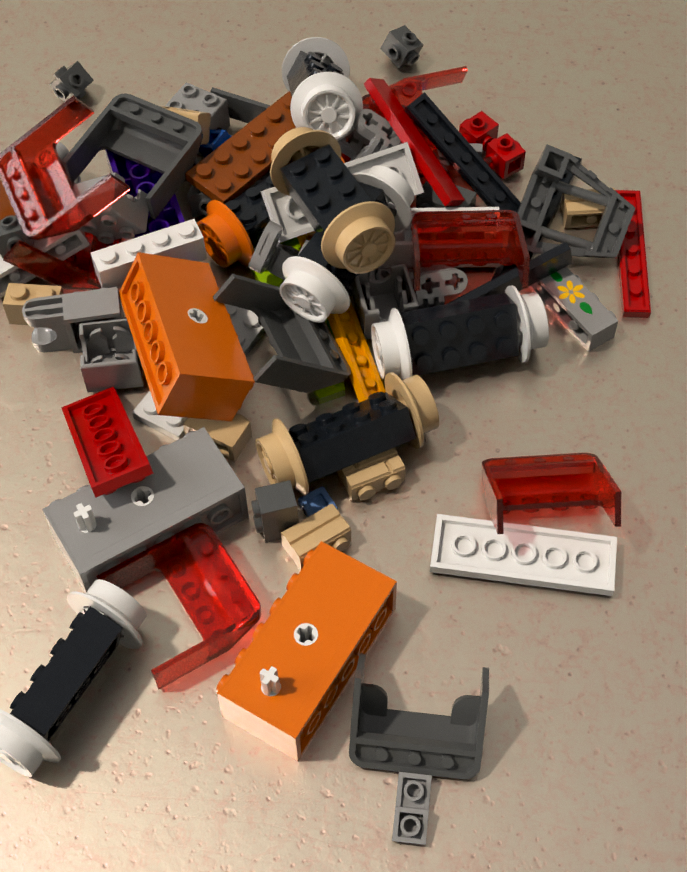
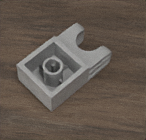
M118 287L82 292L76 291L61 295L33 298L26 301L22 308V314L26 323L34 327L31 338L34 348L39 352L72 349L73 353L83 352L79 337L80 323L125 319Z

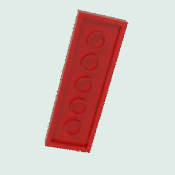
M114 386L61 407L95 497L109 495L120 487L140 482L147 476L154 474Z

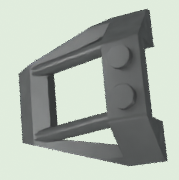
M547 144L527 185L512 225L508 244L533 254H543L558 246V244L538 242L541 236L560 243L566 242L571 248V255L575 257L616 258L635 207L614 189L609 188L600 181L595 173L587 170L572 154ZM565 170H567L599 193L560 182ZM554 191L606 207L593 242L541 226Z

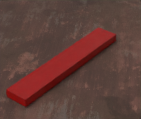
M369 78L364 83L365 88L401 142H408L413 160L443 205H461L465 199L408 114L404 111V108L385 80Z
M615 190L635 207L618 253L622 317L650 318L651 305L641 193L635 190Z

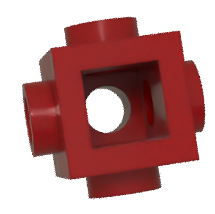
M480 111L473 117L464 120L460 124L459 132L469 143L483 144V152L487 149V143L497 138L499 124L483 111Z
M506 133L487 143L485 162L504 180L523 170L526 151L518 141Z

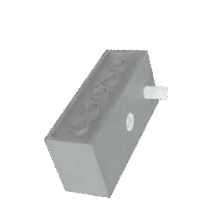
M204 427L197 431L188 432L183 438L171 444L163 445L157 451L146 456L154 474L147 476L144 480L127 484L109 495H101L99 497H95L90 485L80 487L75 493L63 499H57L42 509L54 540L85 593L94 581L98 579L105 580L119 587L249 517L245 487Z

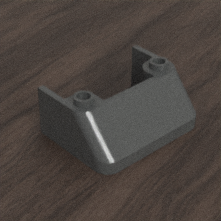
M359 654L354 681L349 757L351 761L359 767L456 779H470L476 776L480 771L489 698V668H482L480 695L460 696L452 705L451 716L387 709L388 696L385 690L378 685L364 683L366 654Z

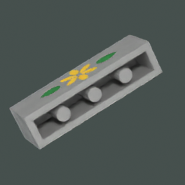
M567 267L528 286L533 292L539 294L546 307L588 352L614 338L618 324L615 314L607 310L599 301L597 295L590 292L579 276L574 275Z

